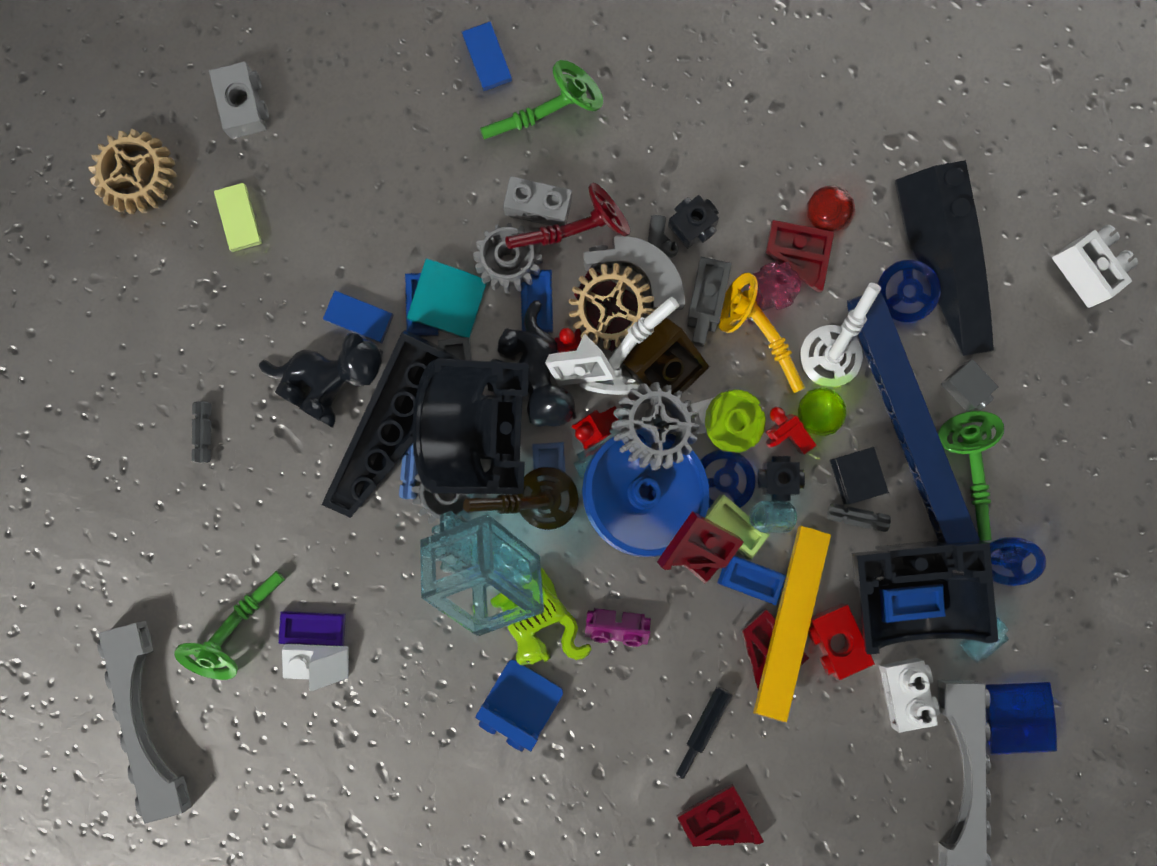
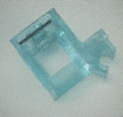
M452 511L440 515V524L434 526L431 531L434 535L420 540L421 598L476 636H481L544 613L540 556L489 514L464 522ZM436 561H442L441 570L452 574L436 580ZM472 587L473 616L446 597ZM486 587H494L517 604L518 607L488 617Z

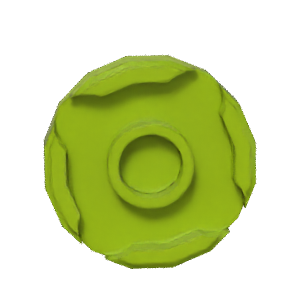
M734 389L721 392L711 400L706 410L705 427L708 437L716 447L726 452L741 453L747 451L750 447H754L760 441L765 431L766 417L764 411L761 410L759 405L761 403L757 397L748 391Z

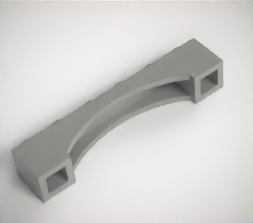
M137 622L98 633L100 640L97 642L99 655L105 660L107 668L105 682L113 693V715L120 723L122 731L120 744L122 750L127 753L130 764L128 766V778L131 784L135 785L137 793L135 799L136 811L139 816H142L144 824L182 814L191 808L184 776L177 777L162 761L151 742L143 717L141 704L142 672L147 654L154 652L147 622Z
M938 680L940 714L949 719L955 731L962 754L964 771L960 811L946 842H939V866H991V858L989 853H987V840L991 838L990 822L986 820V807H990L991 804L990 790L986 787V774H989L991 769L990 758L986 754V741L990 740V726L986 722V709L990 706V694L988 689H985V684L978 681Z

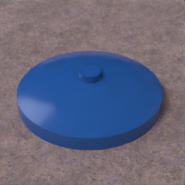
M637 434L639 439L646 445L644 437ZM666 435V442L662 444L663 450L671 448L676 438L675 435ZM612 437L594 453L584 474L582 495L588 519L598 535L615 549L637 557L660 556L692 511L704 518L706 517L709 506V484L704 467L692 450L688 455L683 454L684 460L678 464L673 462V466L668 469L661 465L660 469L652 470L650 463L647 467L641 468L639 466L640 458L633 462L628 461L631 452L629 450L623 453L619 452L620 447L624 443L622 440L615 441L613 440L614 437Z

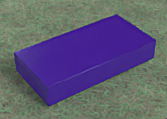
M281 611L278 644L344 646L346 614Z

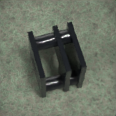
M875 447L829 460L843 505L853 504L889 493Z

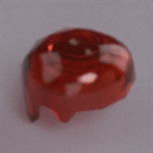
M836 185L821 187L812 194L807 203L808 219L817 229L832 232L847 229L855 217V201L846 189Z

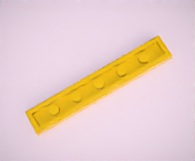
M802 525L797 529L755 702L754 714L781 722H787L831 534Z

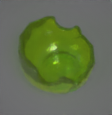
M825 387L809 390L800 400L798 407V417L804 425L803 427L807 432L819 436L836 433L843 426L847 416L846 405L841 396L833 389Z

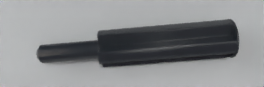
M716 686L687 742L689 749L676 772L677 777L684 779L697 753H703L733 696L726 689Z

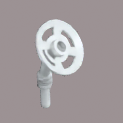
M869 283L855 309L849 311L841 326H821L813 330L803 341L800 350V362L803 371L813 382L825 387H838L850 382L858 374L863 361V352L856 336L866 323V314L881 290L878 284ZM830 333H838L839 336L836 340L831 339ZM819 337L821 341L816 345L813 357H809L811 344ZM825 344L827 348L822 352V356H819V350ZM844 354H846V360L841 366L839 362L843 359ZM852 354H855L854 365L846 374L844 370L850 364ZM820 364L824 369L834 371V378L823 377L813 368Z
M673 297L668 298L646 318L641 317L638 322H635L633 326L628 328V334L608 360L616 374L614 380L579 383V386L588 391L614 395H627L633 388L639 391L638 387L642 383L629 376L622 375V368H619V366L636 343L640 344L643 342L644 339L654 332L653 328L679 307L676 299Z

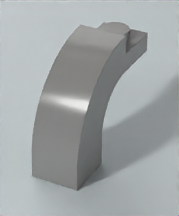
M614 236V249H608L606 245L590 247L589 252H584L585 271H588L590 268L595 270L601 269L602 264H606L608 268H613L614 264L617 263L620 267H630L633 271L641 274L645 282L650 286V296L654 297V301L651 302L652 309L656 310L670 297L676 299L679 304L676 310L684 308V289L677 268L669 257L655 245L635 237Z

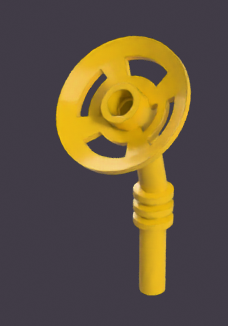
M743 273L733 281L725 293L718 326L721 331L731 333L737 330L747 318L752 317L770 342L768 347L773 348L771 353L776 355L774 360L779 361L793 393L798 392L805 387L790 357L792 352L787 350L789 345L784 344L786 341L785 337L779 335L757 305V301H755L758 290L756 277L751 273ZM750 283L749 290L742 292L741 289Z

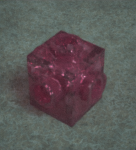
M772 262L761 267L759 272L753 273L758 282L755 301H757V305L762 311L773 307L776 310H781L794 303L793 300L800 292L801 281L798 273L795 270L792 271L789 262L780 265L777 262Z

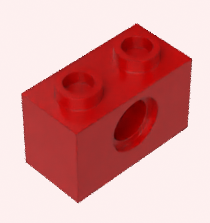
M840 603L812 616L808 635L814 646L819 644L824 656L820 657V661L827 675L833 674L835 678L842 680L875 665L871 654L865 652L863 636L848 604ZM836 634H842L845 639L844 647L839 651H834L831 647V639Z

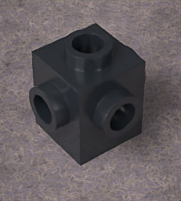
M700 195L696 196L693 200L687 197L676 206L674 210L677 213L669 219L668 227L684 246L689 249L698 240L704 243L717 232L714 227L718 223L719 217L717 214L719 212L709 199L704 201Z
M771 456V462L763 463L762 469H758V488H762V495H771V501H791V496L799 495L800 489H804V469H800V462H791V456ZM781 472L787 473L786 484H781L778 480V475Z

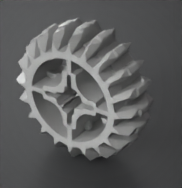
M654 382L650 388L644 383L638 387V391L634 388L631 389L629 394H627L628 398L623 397L620 399L619 405L621 408L614 410L613 415L619 420L613 422L611 427L620 430V433L616 434L613 440H622L624 445L620 447L619 452L623 453L629 450L631 454L628 461L633 462L640 458L639 466L641 468L647 467L650 463L652 470L660 469L661 465L668 469L673 466V462L677 464L684 460L683 454L688 455L692 452L693 449L689 444L695 443L698 438L691 432L698 430L700 425L692 423L691 419L697 416V412H689L687 410V407L691 405V401L686 400L682 402L680 400L682 391H677L672 395L671 385H666L661 390L659 382ZM642 403H648L649 409L646 410L645 417L634 420L638 406ZM665 409L669 411L673 418L667 415ZM676 432V438L671 448L663 450L662 444L666 442V435ZM637 434L644 437L646 445L639 439Z

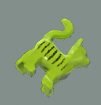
M543 568L518 582L521 590L528 591L531 595V601L519 607L504 592L490 600L494 607L501 608L505 614L508 630L517 641L518 651L515 659L519 665L535 664L541 660L546 662L551 659L546 645L536 636V633L555 623H561L565 627L561 644L563 652L568 657L579 660L584 659L590 654L592 650L591 645L586 644L581 647L574 645L578 631L576 620L557 597L554 584Z

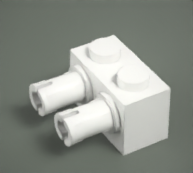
M1105 225L1098 232L1093 230L1072 241L1052 257L1088 308L1114 297L1130 284L1132 279L1127 272L1138 264L1137 258H1133L1128 262V259L1134 255L1131 251L1124 250L1115 257L1108 248L1120 238L1118 232L1110 236V233L1115 230L1112 225Z
M918 658L879 665L892 728L901 733L937 726V716L940 715V710L936 697L931 696L930 684L933 683V676L929 665H925L924 660Z

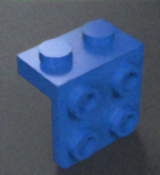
M515 659L508 661L475 718L480 720L478 725L485 731L494 735L498 731L508 738L506 742L513 748L521 752L525 748L531 752L538 741L539 734L562 698L563 689L527 666L519 665Z

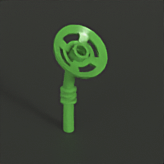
M559 60L553 66V75L561 89V95L532 110L528 107L526 112L522 109L519 111V114L514 112L512 117L481 127L482 137L485 140L516 128L522 130V126L528 128L529 124L534 126L535 121L569 104L575 103L586 110L597 111L603 106L602 93L594 80L583 69L572 62ZM586 90L589 91L592 99L587 98Z
M970 411L958 414L947 420L939 429L938 436L943 448L958 454H969L973 482L970 490L974 491V493H971V497L974 498L971 504L975 505L978 537L980 541H990L992 538L988 504L991 503V499L987 498L990 496V492H987L990 487L985 481L982 451L1000 441L1004 434V424L993 413ZM982 422L981 427L977 425H968L963 428L962 426L967 423ZM994 427L996 434L992 439L991 429ZM952 432L954 433L952 436L953 443L949 444L948 436ZM984 434L987 435L985 440H983L982 438ZM959 437H962L963 442H958Z
M275 571L251 595L246 594L244 596L245 600L241 599L239 601L240 605L236 604L233 606L234 611L208 642L178 645L174 652L176 660L186 669L207 678L217 680L234 678L238 672V666L227 654L222 652L220 646L243 619L247 620L249 618L248 614L253 615L255 613L254 609L258 610L260 608L259 604L285 578L278 571ZM189 655H194L197 658L196 661L193 660Z

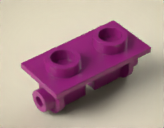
M594 608V611H587L584 637H590L592 641L598 643H607L610 640L622 641L624 645L630 647L648 644L651 618H646L645 614L623 612L622 621L619 623L615 622V610Z

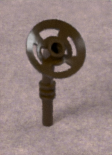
M540 467L524 476V491L527 486L533 490L530 496L524 497V494H501L496 498H471L464 500L463 507L466 512L497 511L499 514H516L520 512L521 516L532 526L539 529L552 530L565 525L571 520L577 510L579 496L577 487L568 474L554 467ZM552 476L557 478L559 482L555 483L550 480L538 481L537 477ZM544 485L550 486V487L553 488V490H551V489H543V490H542L540 486H544ZM568 490L569 506L567 511L564 512L559 509L562 502L561 493ZM550 509L551 513H542L538 510ZM536 515L541 518L554 517L556 521L543 522L535 519L534 516Z

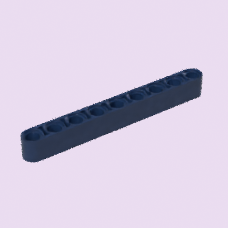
M879 292L866 314L867 321L857 336L937 540L948 544L980 541L882 293ZM862 295L847 300L848 312L855 309Z

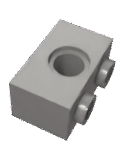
M245 61L209 70L222 128L231 139L266 131L265 119L269 118V114L264 100L260 101L257 90L262 89V85L257 71H252ZM247 95V99L243 104L235 105L236 99L239 96Z
M510 176L503 204L505 216L551 226L558 224L560 227L567 224L572 203V190Z

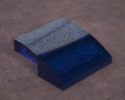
M1050 682L985 685V689H988L990 694V706L987 709L988 720L986 722L990 726V740L988 743L991 755L1057 751L1056 719Z

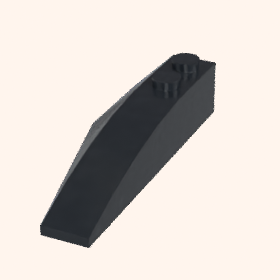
M966 160L935 165L896 179L895 185L907 243L918 259L922 275L927 278L933 291L931 294L945 316L944 321L961 357L994 351L984 252Z
M407 330L401 333L321 505L349 518L354 515L413 443L415 398L421 376L427 365L434 359H460L436 344Z

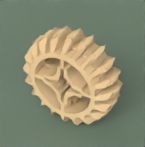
M131 129L129 135L119 130L118 139L107 135V141L109 142L107 146L98 144V148L102 152L100 155H91L97 164L88 167L89 171L95 174L89 180L92 185L97 187L94 190L95 194L100 198L103 197V203L109 207L114 206V209L118 212H123L126 209V212L129 214H135L137 208L140 212L147 213L148 204L153 208H158L156 200L159 197L163 200H168L164 190L174 189V185L168 179L177 177L176 172L170 169L176 164L169 157L171 154L170 150L166 146H162L163 144L157 137L152 138L148 132L144 131L140 135L137 130ZM132 151L148 152L144 156L140 154L136 157H129L127 153ZM116 162H117V167H116V169L113 171V168H114V166H115V164H116ZM129 164L134 167V168H133V171H134V173H135L134 175H135V177H136L137 180H135V179L132 177V176H133V174H132V172H131L132 169H131V167L129 166ZM154 172L152 179L150 180V182H148L150 174ZM132 186H135L139 190L138 192L132 194H122L117 192L122 188L126 190L127 188Z
M617 263L613 266V273L608 272L606 264L601 265L602 275L599 276L594 268L589 269V274L593 279L588 281L584 276H580L579 281L585 287L583 290L575 286L572 288L574 293L580 294L579 300L569 299V304L578 305V311L569 312V316H580L581 321L573 325L574 329H580L585 326L586 330L581 334V338L584 334L588 337L590 334H593L592 341L596 345H598L600 338L604 339L603 348L606 350L610 348L611 340H615V346L618 348L622 342L621 339L625 338L628 334V328L615 334L605 333L613 319L616 317L628 319L633 322L629 326L631 327L641 317H644L645 313L650 315L654 311V309L645 308V303L654 301L653 296H643V293L650 289L649 284H644L640 288L637 285L643 276L637 274L631 280L629 277L632 273V268L627 267L623 275L619 274L620 265ZM609 280L618 281L616 287L607 296H599L591 292L602 282ZM627 285L631 287L636 295L638 302L637 313L629 310L623 304L622 299ZM616 297V305L627 314L612 312L613 316L607 317V308L604 307V304L599 303L597 299L611 302V298ZM587 301L595 304L600 309L601 315L597 328L593 326L587 316Z

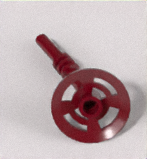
M593 182L588 187L589 195L595 208L590 212L591 216L560 227L558 224L548 225L546 228L544 226L540 227L539 231L507 236L505 242L508 249L538 243L545 246L548 243H560L563 238L596 228L597 226L603 227L604 225H607L624 237L628 236L631 231L625 216L614 200L601 186Z

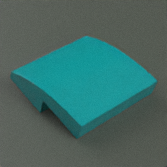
M425 259L407 319L457 337L470 338L487 283L484 284L481 277Z

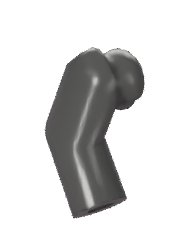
M652 215L648 242L663 251L670 259L678 253V244L675 241L672 242L664 234L666 217Z

